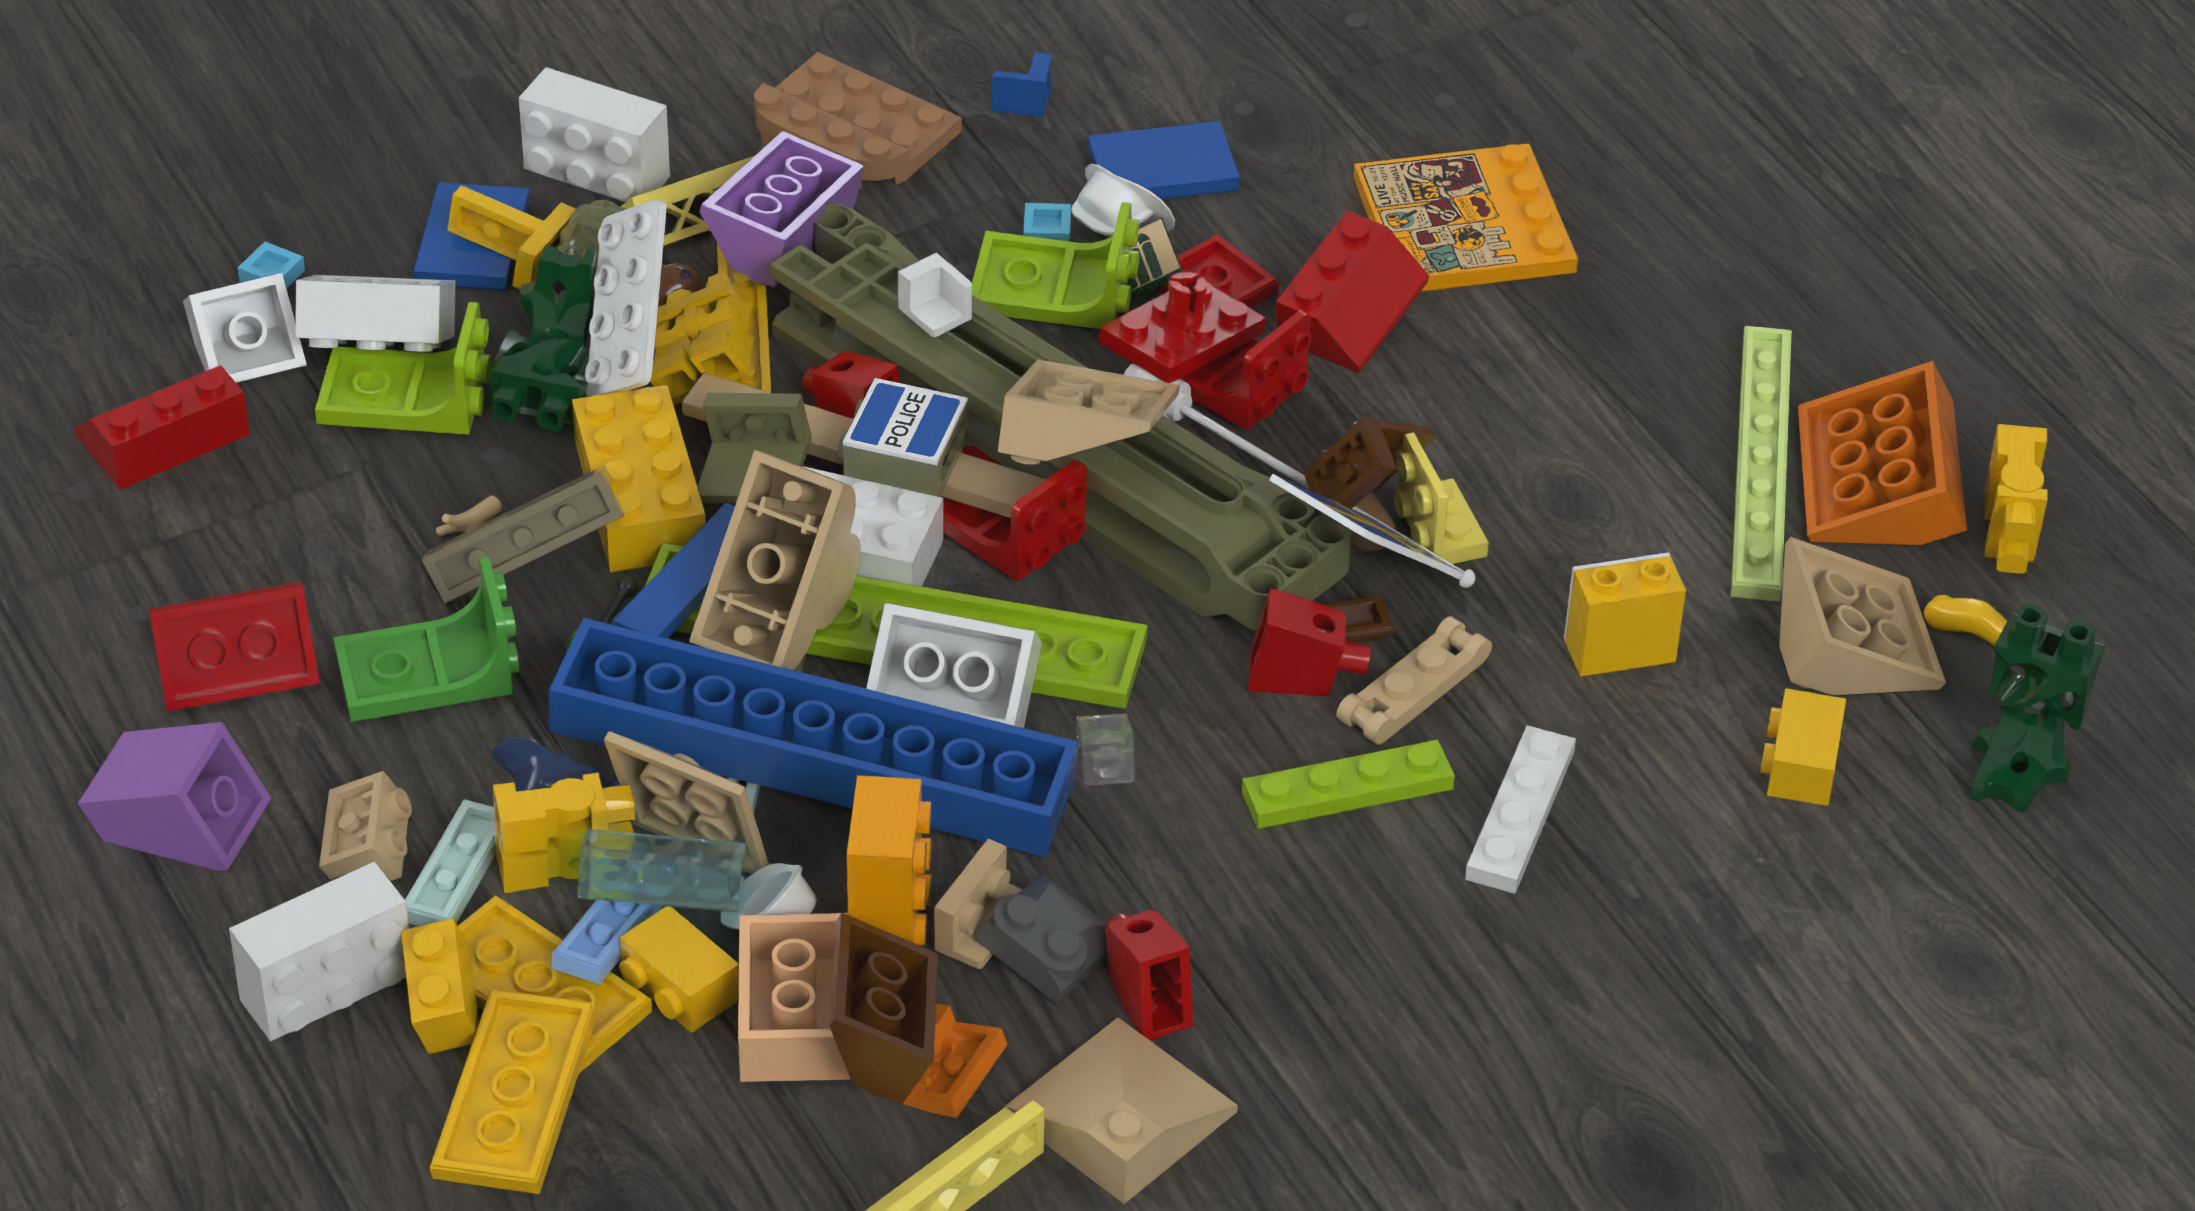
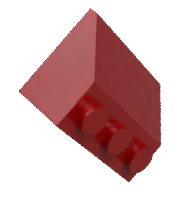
M1347 210L1276 301L1277 328L1299 310L1308 313L1311 316L1310 333L1312 335L1309 353L1360 373L1429 282V275L1387 226Z
M221 365L96 416L74 428L75 436L119 490L250 435L244 391Z

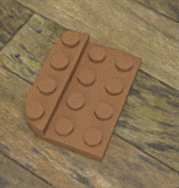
M819 52L814 54L775 88L762 83L754 93L755 124L761 133V143L766 146L778 134L784 131L862 164L864 168L859 189H862V180L880 181L892 178L895 185L904 182L962 132V117Z

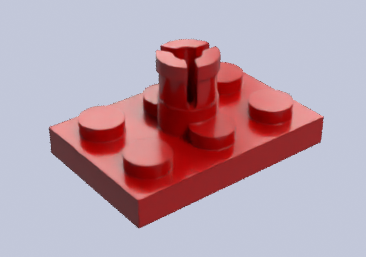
M1179 272L1170 277L1168 292L1101 326L1099 343L1165 383H1172L1264 334L1266 317L1250 309L1243 302L1237 301L1212 287L1205 278L1199 279L1198 274Z
M302 582L148 609L167 711L320 684Z

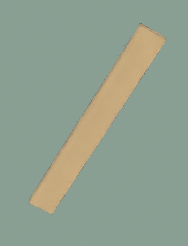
M704 372L682 401L683 415L707 422L703 409L707 393L769 392ZM804 404L812 435L807 454L844 465L843 460H839L837 456L838 444L842 433L849 430L854 419ZM961 453L941 496L1011 518V509L1015 502L1047 479Z

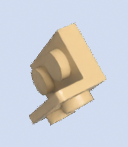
M384 771L329 790L319 867L329 879L348 874L374 861L390 881L402 877L403 860L407 854L406 834L408 818L411 816L412 808L406 792L402 788H397Z
M987 839L934 907L936 951L977 969L983 968L993 954L975 940L979 927L992 917L996 904L1002 898L1018 894L1023 890L1009 884L1010 871L1006 870L1007 846Z

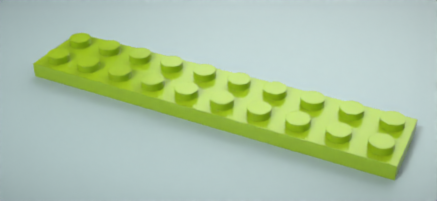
M668 543L662 544L646 585L684 546ZM856 576L851 593L841 612L829 626L824 629H816L806 654L872 665L884 605L889 603L1035 631L1041 639L1042 645L1031 693L1126 709L1147 641L1148 625ZM701 604L676 629L677 632L692 634Z

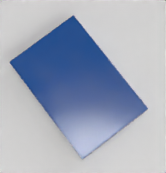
M1220 121L1088 136V151L1092 164H1097L1116 176L1146 188L1160 199L1239 190L1240 177Z
M438 182L414 268V279L456 280L455 287L507 290L515 260L447 231L452 194L462 185L527 213L530 203L529 188Z

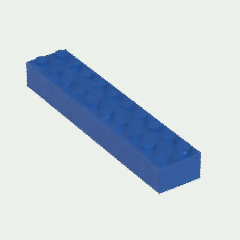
M583 618L549 688L550 732L605 745L604 738L611 731L671 755L677 753L687 755L696 761L700 767L719 775L853 808L857 775L922 779V801L931 802V829L982 842L990 839L1007 846V848L1047 858L1075 780L1078 751L1077 741Z

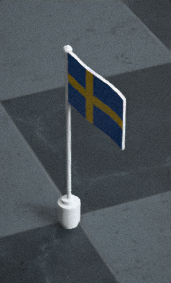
M1134 363L1123 374L1164 382ZM1178 379L1171 383L1180 385L1179 395L1163 414L1166 418L1173 422L1179 421L1185 416L1191 418L1304 486L1305 488L1300 487L1275 474H1272L1269 479L1359 535L1459 579V585L1463 588H1468L1474 584L1475 574L1471 569L1461 570L1356 506L1351 509L1310 491L1303 474L1191 408V387L1187 382Z

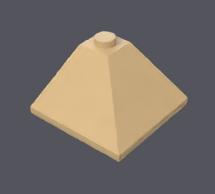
M1038 359L1005 394L998 452L1012 455L1011 459L1018 463L1039 464L1041 460H1052L1149 432L1179 395L1180 385Z
M1793 537L1788 539L1785 543L1779 647L1791 682L1801 688H1811L1829 695L1939 690L1946 684L1909 578Z
M611 731L607 733L604 742L619 785H630L635 805V820H632L634 825L751 874L769 865L744 786L700 767L696 761L681 753L671 755Z
M1118 1017L1005 1106L1014 1114L1032 1100L1045 1109L1044 1144L1123 1204L1128 1202L1237 1113L1238 1107L1236 1103Z

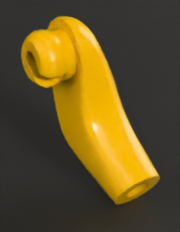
M1938 595L1924 609V619L1933 629L1971 633L1992 645H1995L2007 623V620L1991 605L1983 600L1973 598H1952L1948 595Z

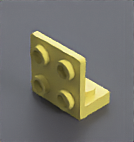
M1415 433L1404 434L1402 453L1396 457L1400 480L1399 489L1394 490L1393 501L1397 515L1401 519L1405 518L1411 528L1412 540L1451 564L1487 557L1489 542L1454 479L1440 481Z

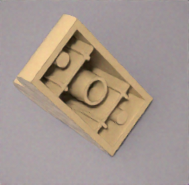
M754 450L689 642L706 649L794 670L806 654L816 629L826 628L839 615L856 580L861 557V544L858 536L850 533L856 508V495L853 487L760 450Z

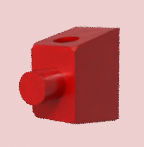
M844 351L820 367H810L803 376L802 388L805 392L815 396L817 408L854 419L857 403L860 399L865 398L874 378L900 383L896 364L851 351Z
M1270 589L1250 652L1247 690L1265 693L1325 696L1331 691L1337 670L1361 675L1366 674L1371 646L1345 641L1346 615L1341 610L1279 590Z
M1149 910L1132 916L1119 914L1111 918L1105 926L1109 980L1135 1029L1148 1040H1153L1193 1027L1190 947L1158 911ZM1156 990V992L1151 996V991Z

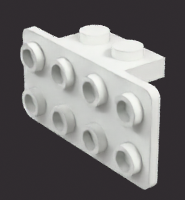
M656 199L609 215L604 218L598 232V265L594 277L595 298L593 317L589 326L591 335L589 362L585 370V378L588 382L586 389L587 397L626 392L645 386L651 380L667 210L665 202Z

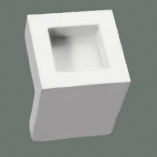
M936 252L898 271V308L931 337H937L972 319V284Z

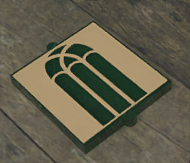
M1162 217L1140 227L1137 245L1132 247V250L1139 251L1138 272L1136 279L1128 278L1127 285L1131 286L1130 301L1143 294H1153L1154 289L1168 283L1172 275L1184 272Z

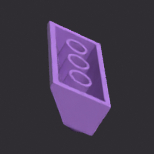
M782 131L701 204L700 214L733 270L749 276L756 283L770 285L775 288L779 282L770 277V264L800 244L810 251L814 250V221L820 218L828 204H843L854 210L864 165Z

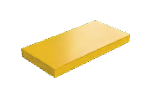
M496 895L458 925L470 949L477 1006L484 1010L491 989L596 1003L598 1016L579 1073L652 1012V999L612 972L599 985L552 969V953L563 940Z
M497 989L490 990L430 1165L432 1179L540 1194L598 1016L596 1003Z

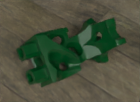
M545 245L539 261L536 280L521 286L519 299L521 305L526 309L531 326L530 338L518 335V331L509 330L494 359L490 371L488 407L493 408L492 417L495 420L511 423L521 413L536 416V423L541 429L559 432L565 423L574 424L572 399L587 397L586 389L588 382L585 378V370L589 362L590 348L584 347V343L590 334L589 326L593 317L595 298L594 277L596 274L595 249L587 248L580 255H568L557 247ZM559 281L563 283L565 290L557 294L552 288L553 282ZM567 373H573L575 376H569Z
M2029 603L2023 604L2018 614L2011 613L1993 647L1995 650V660L1989 689L1990 695L2000 699V707L2002 709L2001 721L1994 727L1982 728L1973 739L1971 748L1983 753L1985 757L1973 780L1969 799L1977 802L1988 797L2001 799L2009 804L2012 809L2024 813L2046 784L2067 781L2071 767L2068 758L2064 754L2065 721L2069 723L2070 728L2080 729L2088 710L2090 695L2105 649V645L2095 642L2094 626L2078 620L2068 622L2064 630L2046 625L2048 614L2044 608ZM2012 665L2023 668L2025 674L2018 675L2013 671ZM2073 693L2074 700L2073 703L2070 704ZM2011 765L2019 769L2027 768V770L2023 773H2015Z

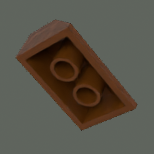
M841 912L836 920L829 1027L852 1083L873 1095L882 1096L903 1104L934 1061L938 954Z

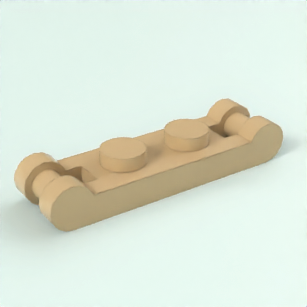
M1449 616L1440 623L1436 633L1357 695L1354 693L1347 695L1340 703L1336 717L1349 727L1357 725L1364 730L1363 734L1367 739L1380 745L1478 668L1488 658L1492 649V642L1479 633L1471 635L1466 632L1465 625L1462 622ZM1456 648L1460 652L1454 655L1449 651Z

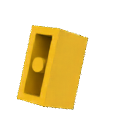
M1785 688L1782 709L1771 707L1766 736L1776 739V744L1765 743L1760 773L1770 775L1767 796L1825 806L1829 805L1846 698Z
M670 905L619 937L621 953L619 968L624 980L637 990L641 989L653 999L665 1017L670 1020L676 1019L691 1033L739 1001V963Z
M454 918L403 930L401 937L411 1022L428 1054L471 1045L479 1025L471 954Z

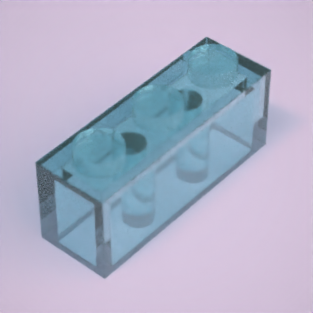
M588 829L581 845L577 898L738 912L743 896L747 843Z

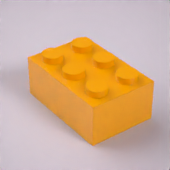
M857 775L847 848V893L849 916L916 945L925 946L927 914L919 913V911L925 910V906H930L932 875L922 873H925V870H930L932 840L931 838H922V833H930L931 802L922 801V779Z

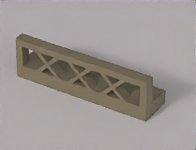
M605 464L428 550L423 556L422 561L444 604L479 587V558L490 557L493 572L502 571L504 575L623 517L625 513L609 484L611 476Z

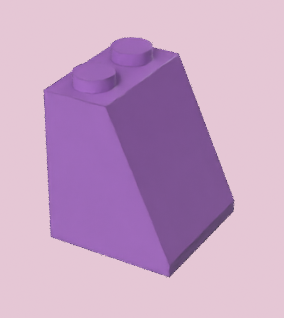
M223 722L123 732L81 797L78 805L104 842L216 871H228L271 800V796Z

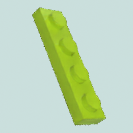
M1433 740L1243 778L1242 795L1257 829L1453 790L1455 775L1439 741Z

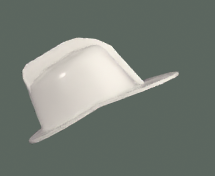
M1090 164L1085 168V176L1088 182L1079 193L1071 212L1074 218L1088 228L1107 237L1113 236L1121 203L1127 202L1132 203V219H1139V227H1145L1161 219L1166 233L1174 229L1175 218L1171 210L1154 193L1136 183L1114 175L1097 164Z
M770 864L753 873L734 890L722 909L721 923L727 928L739 930V915L811 914L817 899L815 893L802 877V867L800 865Z

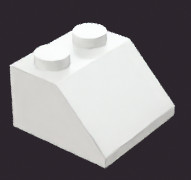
M282 273L189 295L183 301L194 344L205 371L221 365L233 380L238 383L307 365L300 338H295L296 323Z

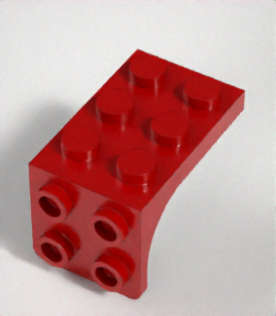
M1299 310L1260 342L1252 339L1180 378L1190 385L1192 400L1246 431L1262 418H1268L1278 405L1292 394L1299 393L1308 381V352L1312 339L1310 333L1311 316Z
M970 445L961 452L1002 465L973 445ZM1073 460L1016 501L1011 509V518L940 496L943 498V533L1018 582L1033 570L1042 568L1051 557L1066 546L1076 543L1085 533L1087 467L1079 460Z

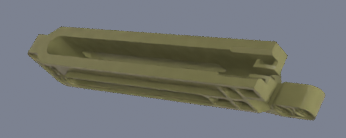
M836 203L828 204L820 218L814 221V253L800 244L770 264V277L793 291L790 293V306L777 314L772 323L773 337L819 367L839 353L851 351L896 364L901 384L967 397L968 439L963 450L973 445L1005 467L1048 479L1073 460H1079L1087 467L1086 528L1081 538L1202 617L1228 614L1244 626L1257 631L1270 589L1313 601L1348 573L1352 541L1351 529L1269 480L1270 477L1239 464L1163 415L1149 432L1052 460H1041L1039 464L1018 463L1011 459L1012 455L999 453L998 445L1005 394L1038 359L1083 368L1087 367L973 295L972 319L937 337H931L898 308V271L920 260L892 234L850 207Z

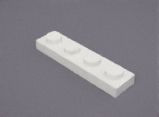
M1526 726L1466 866L1465 880L1516 893L1573 757L1576 738Z

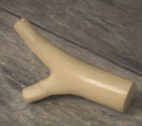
M490 495L466 512L457 515L444 514L442 521L446 524L437 527L436 533L441 537L454 532H467L482 525L502 511L501 502L495 496Z

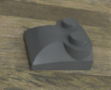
M1044 874L1018 894L1002 898L996 904L992 917L979 927L975 939L1056 1004L1064 999L1108 957L1105 935L1107 923Z

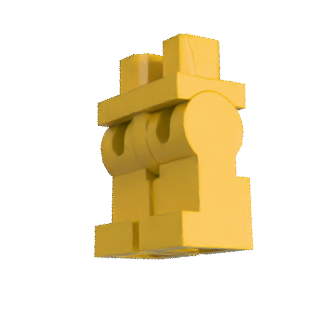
M720 272L708 277L706 288L694 293L684 289L667 294L666 304L658 307L654 346L655 356L650 382L654 387L668 385L673 405L684 400L704 372L730 381H735L751 374V346L746 341V333L749 331L750 309L738 295L737 286L727 273Z
M1997 425L1984 487V519L1990 520L1985 542V557L1996 558V570L1999 572L2023 574L2026 573L2028 561L2034 562L2048 500L2047 489H2042L2044 475L2041 470L2047 445V428Z
M598 773L582 775L583 780L575 778L559 780L551 788L516 792L514 782L493 785L496 859L504 894L549 886V878L560 876L566 879H578L591 872L593 878L609 876V859L635 856L634 832L631 821H628L635 820V805L630 785L602 788Z

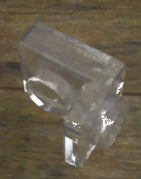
M1128 714L1076 717L1077 737L1082 753L1084 784L1090 786L1133 782L1135 780L1134 740Z

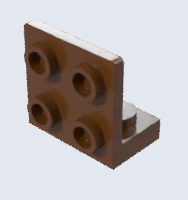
M1363 417L1354 422L1349 427V431L1334 445L1323 450L1319 458L1303 472L1310 491L1352 509L1372 490L1379 489L1398 472L1396 457L1402 453L1403 435L1414 432L1422 448H1424L1435 438L1432 428Z

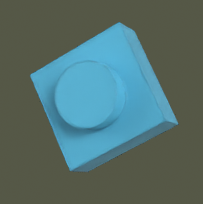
M1025 203L1024 236L1070 242L1071 204Z
M264 242L238 267L239 282L241 283L282 273L286 289L305 271L303 256L268 242Z

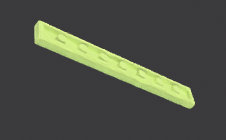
M1754 326L1744 327L1731 597L1780 602L1792 330Z

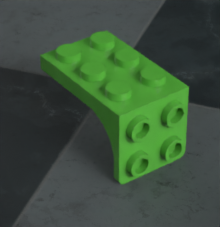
M490 557L479 558L480 585L474 598L455 614L434 621L333 637L335 655L350 722L513 694L511 673L519 672V661L515 643H508L509 637L516 636L514 614L511 606L502 607L501 602L507 601L504 575L502 571L493 572Z

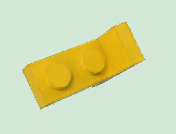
M461 185L452 194L447 231L516 260L512 286L520 289L522 285L536 280L539 261L545 245L556 247L560 244V232L567 227L570 217L576 208L561 202L543 221Z

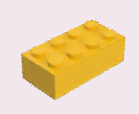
M668 385L572 399L575 444L583 474L605 464L611 476L609 484L625 513L623 517L598 528L609 571L617 572L653 566L663 543L685 546L706 524L704 508Z

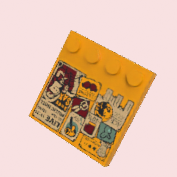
M1529 143L1354 164L1353 179L1368 218L1387 226L1429 275V282L1422 291L1577 272L1578 257Z

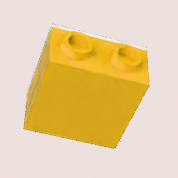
M1669 552L1572 567L1564 640L1580 677L1676 662L1686 589Z

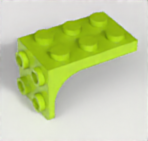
M1121 203L1114 235L1095 243H1076L985 231L972 280V295L1006 317L1100 329L1101 326L1119 317L1120 313H1128L1131 286L1127 285L1128 278L1136 279L1139 266V251L1132 250V247L1137 245L1139 234V219H1132V203Z
M477 302L468 303L457 347L447 351L427 353L368 350L353 347L333 348L315 408L316 423L322 425L469 435L474 415H482L484 406L482 383H490V371L492 368L491 355H484V348H486L488 343L489 322L488 319L481 318L480 304Z

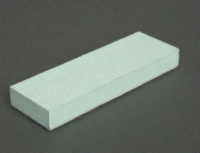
M465 799L462 801L405 899L409 924L422 926L454 918L456 923L458 922L496 855L494 807Z

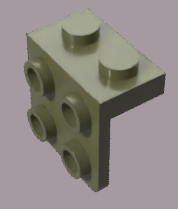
M707 393L703 409L712 445L697 487L703 503L737 502L754 450H760L803 467L812 435L801 394Z

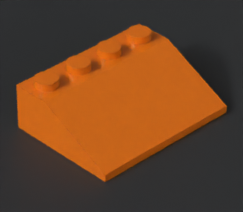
M1933 361L1798 405L1807 536L1811 542L1923 545L1967 531L1954 403Z

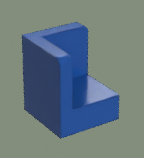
M1034 52L1029 74L994 71L991 86V111L1044 117L1052 86V54Z

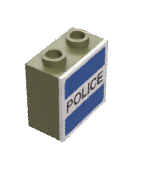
M874 378L865 398L860 399L857 403L854 420L849 430L844 431L839 440L837 456L839 460H843L844 476L940 497L968 439V398Z

